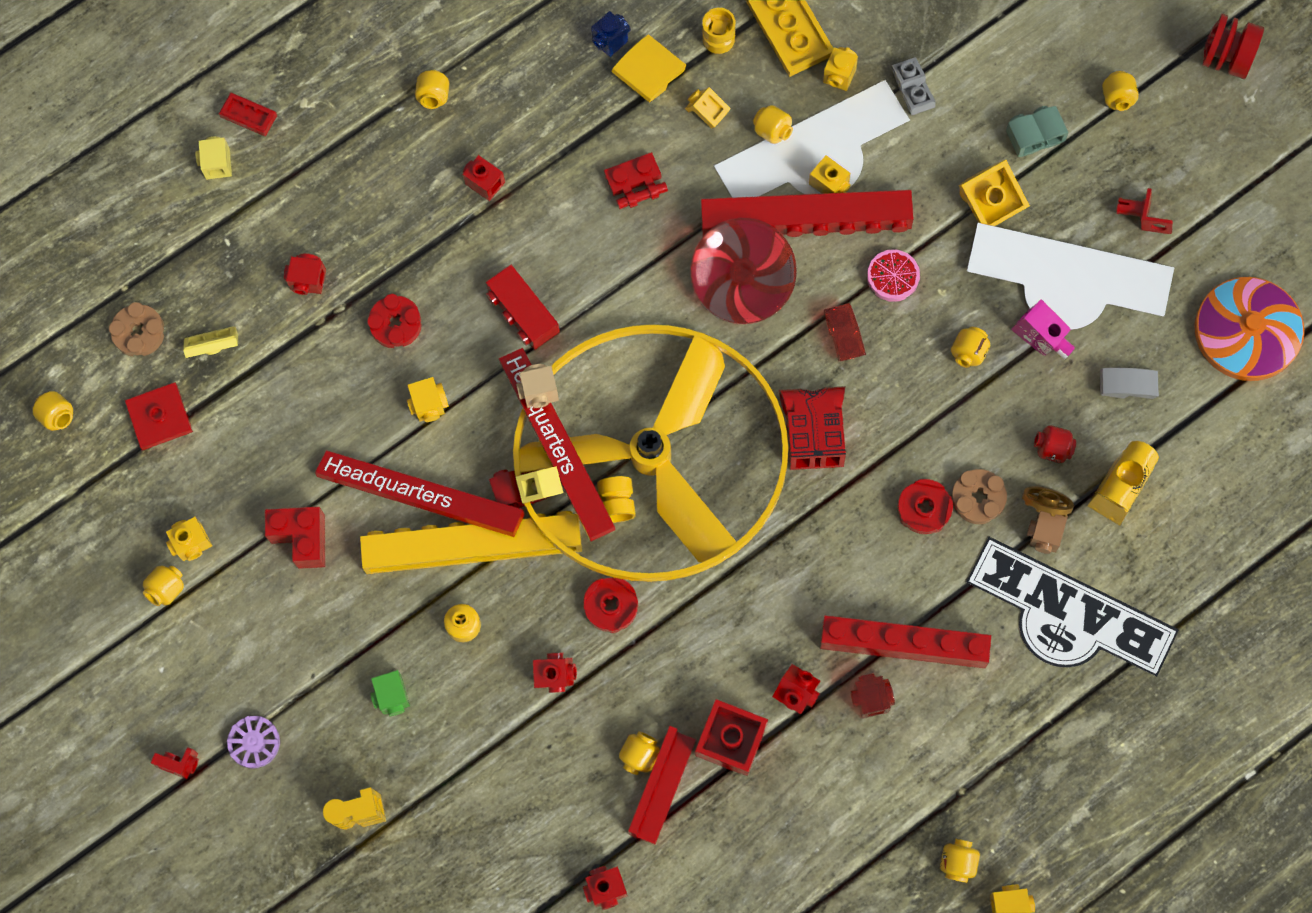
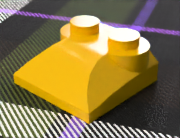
M1002 160L987 167L958 185L961 198L968 203L977 221L981 224L996 226L1030 206L1007 160Z

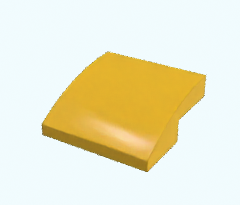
M648 34L613 67L612 73L650 103L666 91L668 83L684 72L686 64Z

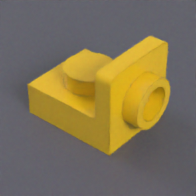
M710 87L701 91L699 89L694 91L688 98L690 103L685 108L688 112L694 111L711 129L716 127L731 109Z

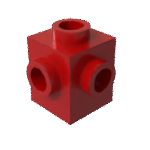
M547 653V659L533 660L534 688L548 687L549 693L565 692V687L573 686L574 680L577 678V667L573 663L572 658H564L563 653Z
M791 664L772 697L785 704L787 708L802 714L807 705L811 708L813 707L820 695L816 689L821 680L815 678L810 672Z
M606 866L591 870V876L585 878L587 885L582 886L587 902L593 901L595 907L601 906L602 910L619 905L617 900L628 896L618 866L607 870ZM603 884L609 885L608 890L605 892L599 891L600 886Z

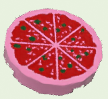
M886 250L877 254L871 261L867 271V282L870 289L880 299L889 302L902 301L916 291L920 280V269L915 259L908 253L900 250Z

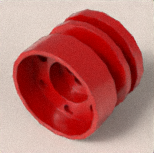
M1221 14L1219 20L1212 27L1206 41L1202 66L1209 68L1213 57L1218 58L1215 65L1216 71H1219L1224 62L1227 61L1230 62L1228 74L1245 80L1256 56L1265 27L1248 22L1242 32H1238V19L1234 18L1230 27L1226 28L1228 15Z

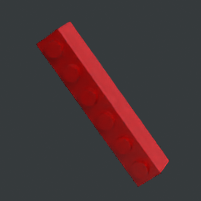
M824 615L820 649L985 669L989 664L992 635Z

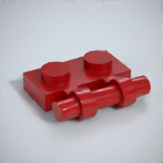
M652 152L604 170V175L613 197L622 193L625 196L616 200L619 209L628 206L633 208L638 206L637 203L649 198L654 200L659 198L660 194L668 192L665 182L657 185L653 182L661 179L662 175ZM643 185L646 186V189H643L641 191L633 193L632 189H635L637 187Z

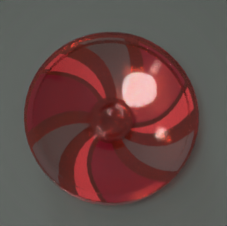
M735 218L716 225L703 236L692 256L690 276L693 290L700 303L708 312L723 321L745 325L758 323L770 318L786 304L795 286L797 267L790 244L776 228L757 219Z

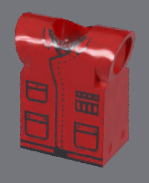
M846 386L823 387L815 391L805 389L779 390L781 406L787 419L790 470L844 467L846 450L842 405Z

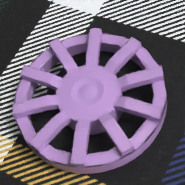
M247 716L232 726L227 739V747L230 756L239 765L246 768H260L270 763L277 755L280 747V736L275 725L268 719L261 716ZM250 721H258L255 730H252ZM264 722L269 726V728L260 733L261 726ZM245 723L248 729L247 733L239 728ZM236 731L243 736L242 739H233ZM273 731L275 740L265 739V736ZM233 743L242 744L240 748L235 751L233 750ZM266 744H274L271 753L265 749ZM246 750L242 761L236 755ZM261 751L268 756L265 760L260 761L258 754ZM250 754H254L256 763H247Z

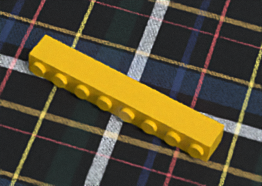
M561 511L556 513L557 516L548 517L545 514H537L545 527L560 542L574 552H582L580 522L577 514H573L572 511ZM531 517L529 519H522L515 537L475 525H465L463 522L450 523L448 527L438 528L436 525H426L421 527V530L411 531L409 528L395 529L394 533L384 534L383 531H371L367 533V536H360L362 568L366 574L563 554L540 532Z

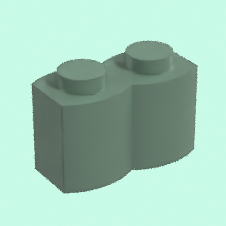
M1042 106L1031 115H1016L1010 119L1006 128V133L1018 157L1027 156L1041 149L1056 146L1066 141L1069 133L1056 106Z

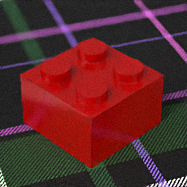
M715 699L695 750V756L748 777L767 728L768 719Z

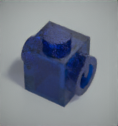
M609 11L591 26V40L599 50H603L611 57L628 42V33L631 31V28L622 15H614Z

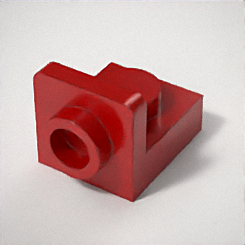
M187 747L181 762H179L181 757L165 751L163 756L155 753L151 764L156 768L187 779L189 774H193L197 768L199 759L196 757L198 753Z

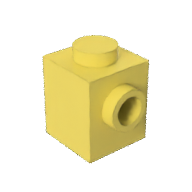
M213 136L199 141V150L195 152L196 162L198 166H201V171L206 180L231 177L230 148L225 138Z
M557 466L516 477L522 503L563 493Z

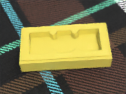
M236 326L185 338L183 345L185 357L188 358L205 353L212 355L220 352L222 349L238 346Z

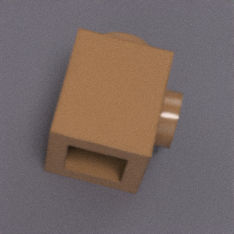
M1041 511L1038 513L1036 521L1031 520L1027 536L1031 537L1029 545L1034 546L1035 550L1041 553H1056L1060 547L1068 516L1055 515L1053 517L1047 512Z

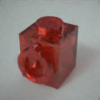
M875 674L860 676L859 681L854 684V690L850 691L853 706H859L862 719L889 713L890 706L895 705L889 679H883V676L875 677Z

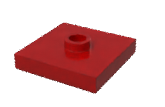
M176 382L125 400L142 450L193 432Z

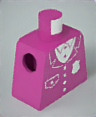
M1042 299L1027 310L1011 329L1044 356L1054 350L1065 360L1075 349L1064 338L1071 330L1070 327Z

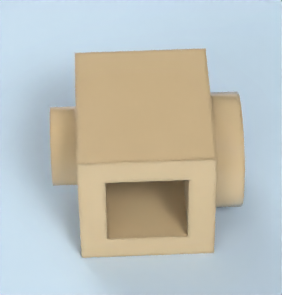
M534 364L519 373L522 383L516 384L520 400H526L527 408H542L547 406L548 403L559 401L552 366Z

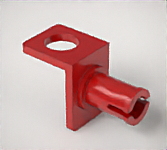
M1151 188L1147 189L1146 199H1143V201L1119 197L1116 214L1140 217L1141 230L1172 234V220L1148 217L1152 199ZM1153 224H1160V225H1163V226H1165V227H1157V226H1154Z

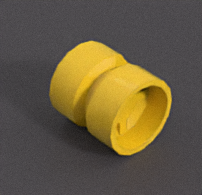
M713 8L703 17V44L712 53L722 54L728 52L735 43L736 20L729 10Z
M616 476L604 478L597 482L598 494L601 500H603V504L613 523L628 521L636 517L634 500L629 499L633 493L631 478Z

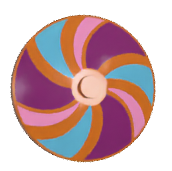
M1239 277L1219 284L1205 297L1196 314L1195 337L1201 353L1215 369L1235 379L1259 381L1279 374L1292 363L1303 343L1304 322L1296 302L1281 287L1261 278Z

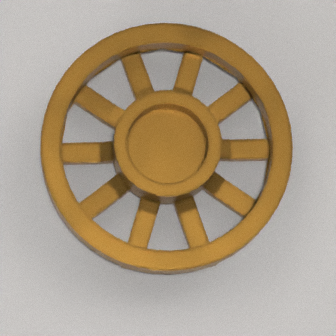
M1027 487L1022 495L1025 505L1036 508V512L1039 513L1041 511L1047 512L1053 517L1055 515L1066 517L1067 514L1072 512L1074 507L1073 501L1066 495L1045 487Z

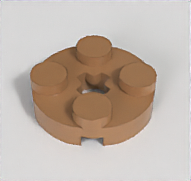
M135 302L116 314L109 326V332L111 333L113 343L125 355L146 356L156 351L162 344L164 339V322L153 308ZM143 325L141 328L143 333L141 335L137 333L131 335L132 329L135 326Z
M975 469L964 472L956 481L951 498L954 509L956 508L960 517L965 521L973 524H986L1002 513L1007 501V491L1001 477L987 470ZM978 490L983 491L987 499H982L981 503H977L976 498L972 497V493H976Z

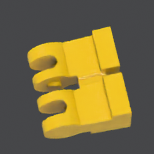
M370 787L360 790V798L345 802L339 799H332L325 804L323 816L327 822L342 830L350 829L356 823L366 827L386 822L381 794Z

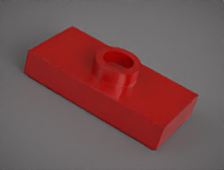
M230 92L219 112V116L266 137L277 117V113Z

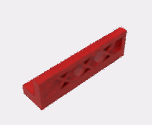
M669 726L628 830L630 836L653 845L657 843L696 743V739L679 733L675 727Z

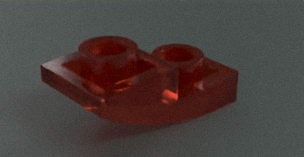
M847 303L824 309L829 335L833 336L838 361L866 355L851 304Z

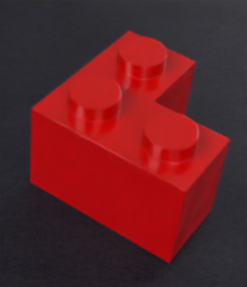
M320 507L265 510V537L271 544L292 543V559L298 569L325 567V514Z

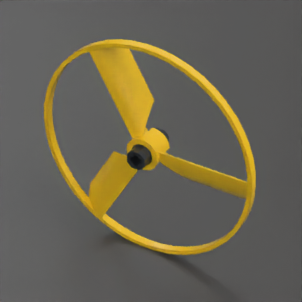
M669 325L630 326L615 329L584 341L555 361L552 365V371L554 375L560 368L584 351L620 337L638 334H670L693 339L653 428H644L638 431L632 437L630 445L600 434L569 438L583 465L631 458L632 464L638 472L648 476L656 475L658 514L695 559L702 563L684 569L659 573H638L609 568L588 560L569 549L545 527L530 502L524 503L535 525L549 542L578 564L595 572L619 579L646 582L667 581L700 573L720 564L737 553L760 531L777 504L784 485L788 462L787 430L778 400L767 381L745 357L730 346L704 333L687 328ZM721 351L742 365L766 393L778 419L783 450L779 480L774 494L755 525L737 542L671 464V445L667 436L701 422L725 368ZM523 408L518 419L514 437L513 459L516 477L520 476L523 472L538 471L552 467L540 441L530 442L520 448L521 436L527 419Z

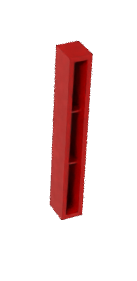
M912 190L701 199L703 238L717 227L728 224L735 231L739 239H747L743 228L736 221H751L762 224L772 230L773 238L775 233L789 237H799L802 234L813 233L815 236H824L833 232L850 235L856 231H866V233L875 234L881 232V230H892L893 232L900 233L912 229L914 220ZM708 238L709 240H713V241H717V240H718V239Z

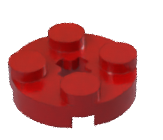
M389 294L379 300L371 309L368 318V325L372 336L379 344L387 348L410 345L419 336L422 326L421 316L416 304L406 297ZM392 317H400V326H389Z
M920 479L910 484L902 491L898 501V514L901 523L911 531L919 534L940 532L949 522L953 512V500L945 490V487L939 482L930 479ZM924 500L929 501V506L933 507V510L923 513L918 508V504H922Z
M612 577L596 580L589 586L584 595L586 617L595 628L601 631L617 633L627 628L634 621L638 612V599L634 588L624 579ZM613 598L617 599L616 606L618 608L607 611L604 601L606 599L610 601Z

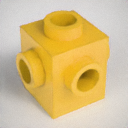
M196 517L187 521H178L171 526L172 529L166 531L170 539L166 542L168 549L173 556L178 555L183 561L197 559L203 554L202 551L213 546L201 522Z

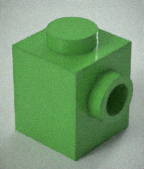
M398 670L371 678L375 692L370 694L375 709L380 708L383 714L396 716L404 713V708L410 707L403 678Z

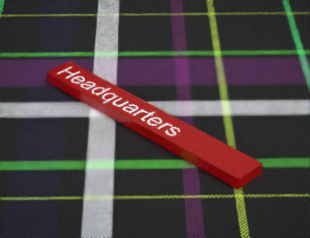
M518 349L499 358V363L552 467L557 466L560 482L590 541L615 531V525L552 403H548L547 406L542 408H527L526 400H520L516 385L517 383H522L519 373L532 365L524 349Z
M327 450L315 471L318 478L511 537H515L525 515L524 510Z

